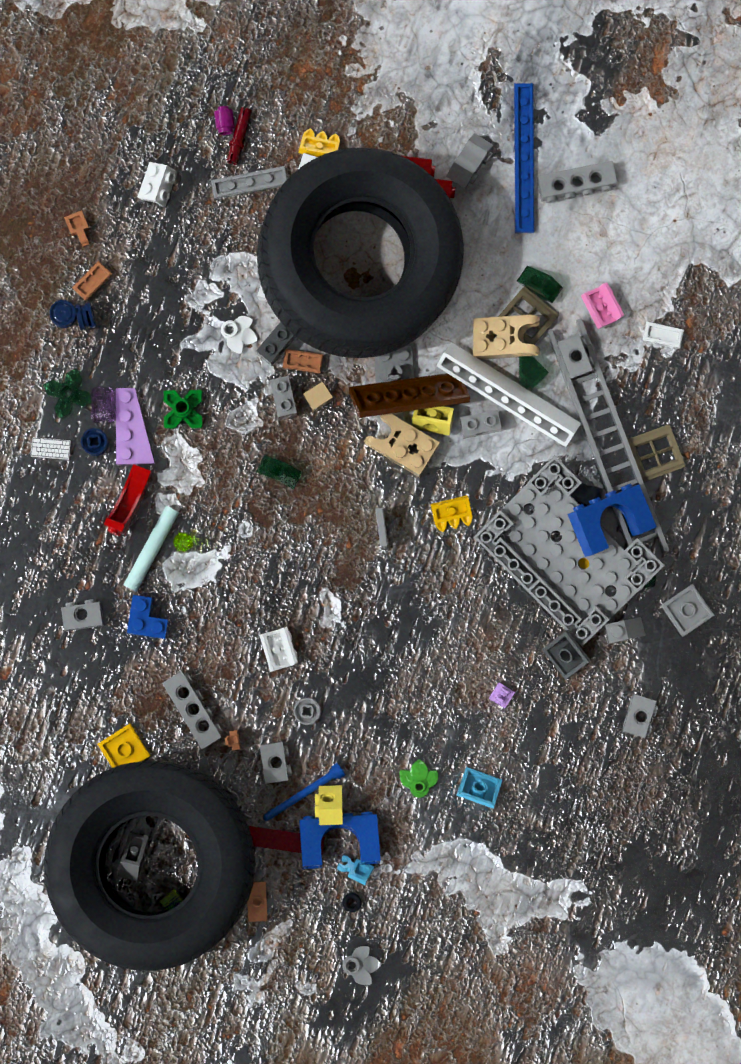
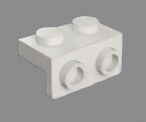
M149 162L138 198L155 202L165 207L170 197L177 171L167 165Z
M287 627L259 635L270 672L298 663V655L292 645V635Z

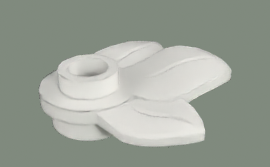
M239 316L234 321L228 320L222 324L221 333L227 339V346L230 350L241 354L243 344L249 345L257 341L256 334L249 328L253 319L247 316ZM233 327L234 332L228 333L227 329Z

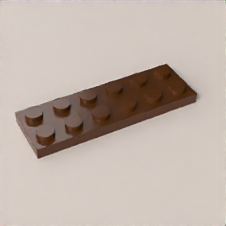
M448 373L349 387V395L359 418L470 402V395L465 384Z

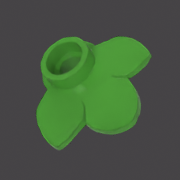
M417 760L412 765L411 771L400 770L399 774L402 785L409 788L411 794L417 798L425 797L429 792V788L436 785L438 781V772L434 770L428 771L426 764L422 760ZM422 785L423 789L419 791L416 789V786Z

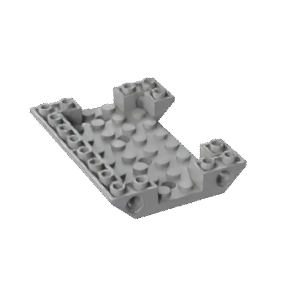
M554 455L474 538L583 646L665 565L638 538L624 549L602 526L601 529L609 548L585 557L567 515L574 511L573 507L580 505L571 494L582 482ZM530 503L535 507L533 514H527L524 511L526 504ZM553 531H559L562 534L560 541L557 542L551 538ZM581 558H586L589 561L588 568L582 569L579 566L578 562ZM612 585L616 588L617 592L614 596L607 595V586Z

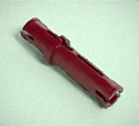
M244 107L240 108L234 135L229 142L230 149L226 162L229 164L234 162V165H238L240 152L244 148L243 141L252 113L251 109L246 108L244 110Z

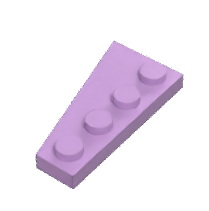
M116 388L117 465L155 464L135 388Z

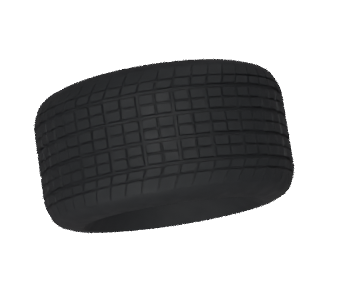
M374 148L336 150L319 156L296 170L283 183L275 194L274 199H272L260 231L257 248V268L261 287L269 306L280 322L294 336L309 346L331 355L348 358H368L385 355L405 347L420 337L436 321L451 301L461 277L464 259V243L460 221L450 198L440 184L428 172L409 159L389 151ZM346 212H366L380 217L395 230L403 246L404 268L399 282L394 287L376 296L354 297L338 291L324 279L315 261L314 240L317 231L331 218Z
M160 761L133 762L116 766L84 783L73 793L58 813L48 836L44 857V877L48 898L57 919L69 936L85 951H88V953L117 967L138 971H157L174 968L186 964L190 960L193 961L212 949L228 934L240 918L241 913H243L251 894L255 874V851L251 832L245 817L232 797L206 775L183 765ZM140 816L162 817L177 824L189 836L197 854L198 871L192 890L183 902L167 911L144 912L128 906L116 896L106 877L105 856L111 839L124 824Z

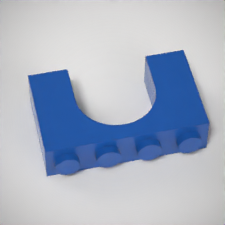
M631 483L620 487L622 491L616 493V490L605 494L606 498H594L589 501L590 505H578L573 507V512L567 514L585 557L609 548L600 525L601 515L608 506L618 509L624 515L632 536L642 534L657 527L640 484L632 486Z
M362 812L360 816H353V813L343 814V824L319 825V818L315 819L314 816H305L303 820H299L302 869L322 868L321 841L327 832L336 828L347 829L356 836L359 843L361 865L380 864L377 814L373 815L372 812Z

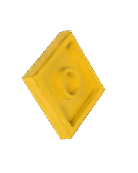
M131 723L97 744L112 768L123 764L142 762L151 756Z

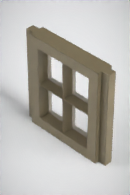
M524 286L498 317L508 316L513 309L520 315H526L516 307L524 299L533 307L528 315H533L537 310L547 318L541 327L539 325L535 327L538 331L532 338L524 333V342L535 345L558 318L559 314Z
M670 424L627 439L643 482L685 467ZM667 436L670 446L657 451L653 441ZM650 443L653 453L640 457L636 447ZM672 450L675 460L662 464L658 454ZM655 456L658 466L644 470L641 461Z

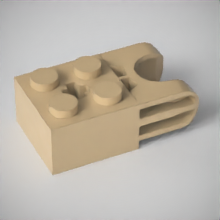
M535 315L473 318V356L483 360L539 355L540 348L534 344H526L523 337L527 329L537 327L540 324V317Z
M393 414L380 415L381 420L391 429L389 437L380 440L373 436H368L365 438L364 443L420 478L439 447L440 442ZM415 446L418 453L412 455L410 454L409 447Z

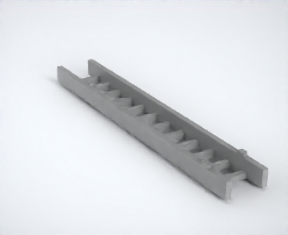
M577 319L576 324L581 335L580 338L584 337L587 356L590 355L593 360L594 373L572 381L562 359L560 349L556 344L557 341L552 329L547 330V336L606 492L621 490L620 487L630 483L632 485L640 484L657 527L654 528L656 533L639 538V540L646 544L651 542V539L658 538L663 553L669 551L582 319ZM581 357L573 361H580ZM597 377L601 390L578 398L574 385ZM604 395L608 408L585 416L580 403ZM610 413L615 426L591 434L587 421ZM617 430L621 444L598 452L594 439ZM624 448L628 461L605 469L600 457ZM631 466L635 479L611 487L607 474ZM612 507L628 547L633 542L627 529L628 524L625 523L622 513Z

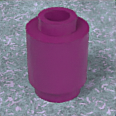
M228 106L218 107V110L214 111L218 134H233V129L235 128L233 110L229 109Z

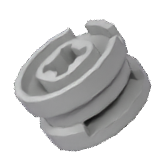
M303 698L295 704L294 716L301 724L312 725L320 719L321 707L314 699Z

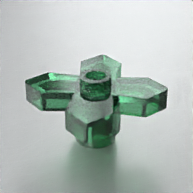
M78 369L67 372L65 381L62 384L55 380L43 384L48 396L59 398L54 409L60 419L71 414L73 403L83 408L94 403L88 391L78 389L82 382ZM71 391V394L66 397V392Z

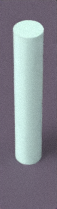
M165 506L123 584L124 586L135 592L138 591L179 514L178 511Z

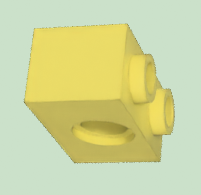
M441 406L414 410L412 426L418 430L450 436L454 419V408Z
M342 785L319 786V794H315V818L319 817V825L343 824Z

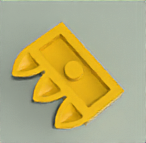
M310 128L302 136L299 153L319 157L339 150V136L333 134L327 140L326 133L322 131L315 137L313 130Z
M468 495L430 504L435 525L441 532L445 531L447 521L454 529H457L460 518L467 526L472 521V511Z

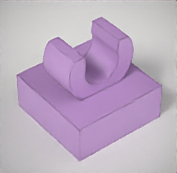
M498 682L488 699L505 709L515 692Z

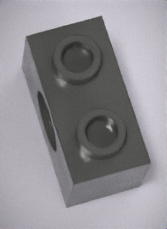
M280 322L256 350L257 355L273 366L296 336Z

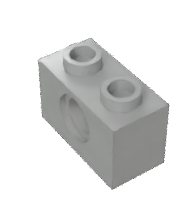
M578 334L556 343L562 354V359L570 379L592 371L594 363L591 356H587L585 352L587 345L584 337L580 338ZM573 351L580 352V361L572 360L571 353Z
M289 376L271 379L270 383L279 420L298 416Z
M498 410L460 417L463 439L501 432L502 429Z
M96 599L85 600V604L77 605V602L66 603V607H61L64 631L104 626L102 604L96 602ZM84 609L87 611V617L84 620H80L78 612Z
M633 694L621 731L641 738H645L646 735L649 736L652 730V724H650L651 717H655L658 706L655 705L656 701ZM642 711L646 716L642 723L636 720V713Z
M284 742L260 745L265 784L288 781L289 776H292L291 765H287L286 757H289L288 745L284 746ZM274 757H279L282 761L279 768H274L271 765V760Z

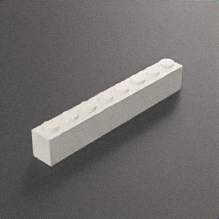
M452 342L436 365L441 370L567 447L581 424Z

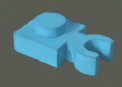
M343 855L341 861L345 862L346 865L339 863L337 869L341 872H349V878L366 885L374 870V866L370 864L361 865L359 859H356L354 863L348 856Z

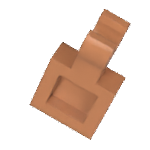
M82 210L64 217L71 235H78L82 247L89 245L90 243L84 232L89 230V226Z
M238 730L229 731L230 735L224 738L225 746L232 747V751L240 750Z

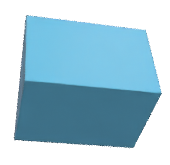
M466 767L456 795L494 809L502 779Z

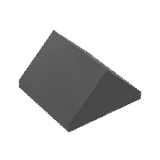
M568 630L542 649L565 680L591 661Z

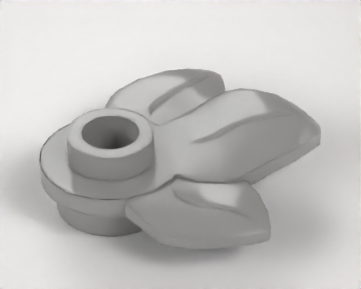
M369 946L356 948L353 954L346 957L342 963L344 972L352 975L355 982L361 985H371L372 978L370 973H373L381 966V962L377 958L369 956ZM349 962H354L356 967L350 969L348 967Z

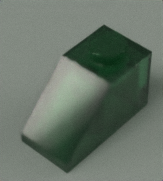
M529 266L524 269L517 279L519 284L525 286L541 299L551 303L554 302L563 289L551 275Z
M533 356L518 357L519 383L522 387L529 388L532 391L548 376L549 372Z
M266 455L263 456L256 470L257 473L291 489H295L302 474L301 471L293 466Z

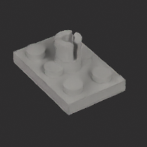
M405 346L391 353L375 356L376 383L414 378L412 346Z

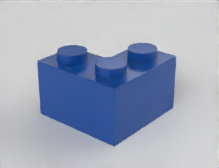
M133 595L127 629L128 634L167 640L170 621L168 619L151 617L153 598Z

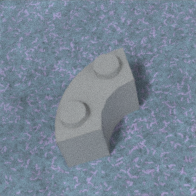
M474 133L452 164L446 177L463 188H466L469 183L473 185L478 177L476 173L483 162L487 163L493 154L490 152L493 144Z

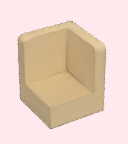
M323 382L303 394L313 412L333 401L332 395Z

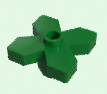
M165 390L164 403L173 410L164 416V428L176 429L184 420L191 429H202L203 417L193 410L202 403V391L190 390L184 398H181L175 390ZM186 407L187 410L181 413L180 409Z

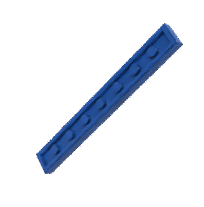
M514 83L515 233H534L533 83Z

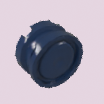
M67 300L56 301L50 308L49 315L52 323L59 328L72 326L77 318L74 305Z
M86 302L85 305L76 304L75 309L77 310L76 315L80 330H86L87 327L91 329L96 328L91 302Z
M91 428L84 432L81 438V445L87 454L100 456L107 451L109 440L102 430Z

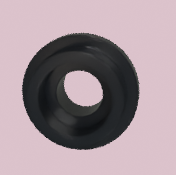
M349 893L343 898L342 904L346 911L353 913L361 908L362 900L358 894ZM354 899L356 901L355 906H350L348 901Z

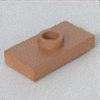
M98 261L72 289L87 302L113 274Z
M285 349L283 369L320 374L323 355Z
M253 882L251 894L247 901L248 922L268 921L266 882Z

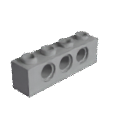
M613 161L538 175L537 183L541 202L552 203L558 201L557 198L565 197V199H572L577 194L583 193L584 196L594 194L598 190H602V192L611 191L613 187H616L617 179ZM598 176L600 177L601 182L594 183L592 182L591 177ZM579 179L582 182V186L576 187L572 181ZM561 183L564 189L558 191L554 188V184Z
M181 671L162 684L203 750L223 738L221 735L223 730L218 722L214 724L211 719L214 715L208 706L204 707L201 700L204 698L199 690L195 691L191 684L194 682L189 673L184 674ZM183 687L189 690L187 698H181L179 695V691ZM192 704L199 706V712L196 715H192L189 712V707ZM203 720L209 723V729L205 732L199 729V723Z

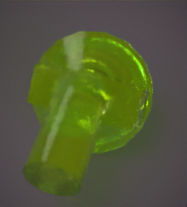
M179 533L175 536L173 544L178 551L185 552L193 547L192 538L187 533Z

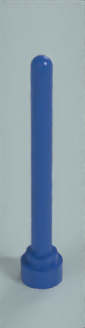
M335 763L331 766L329 773L264 814L263 819L265 821L271 820L317 790L319 786H323L332 779H341L346 774L339 763Z

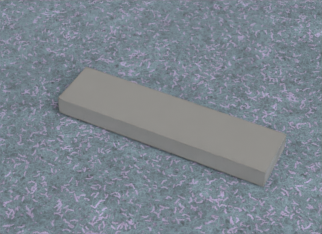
M285 166L211 180L214 200L279 188L287 180Z

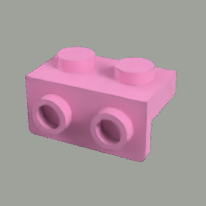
M607 282L581 295L598 329L610 325L624 316L622 308Z

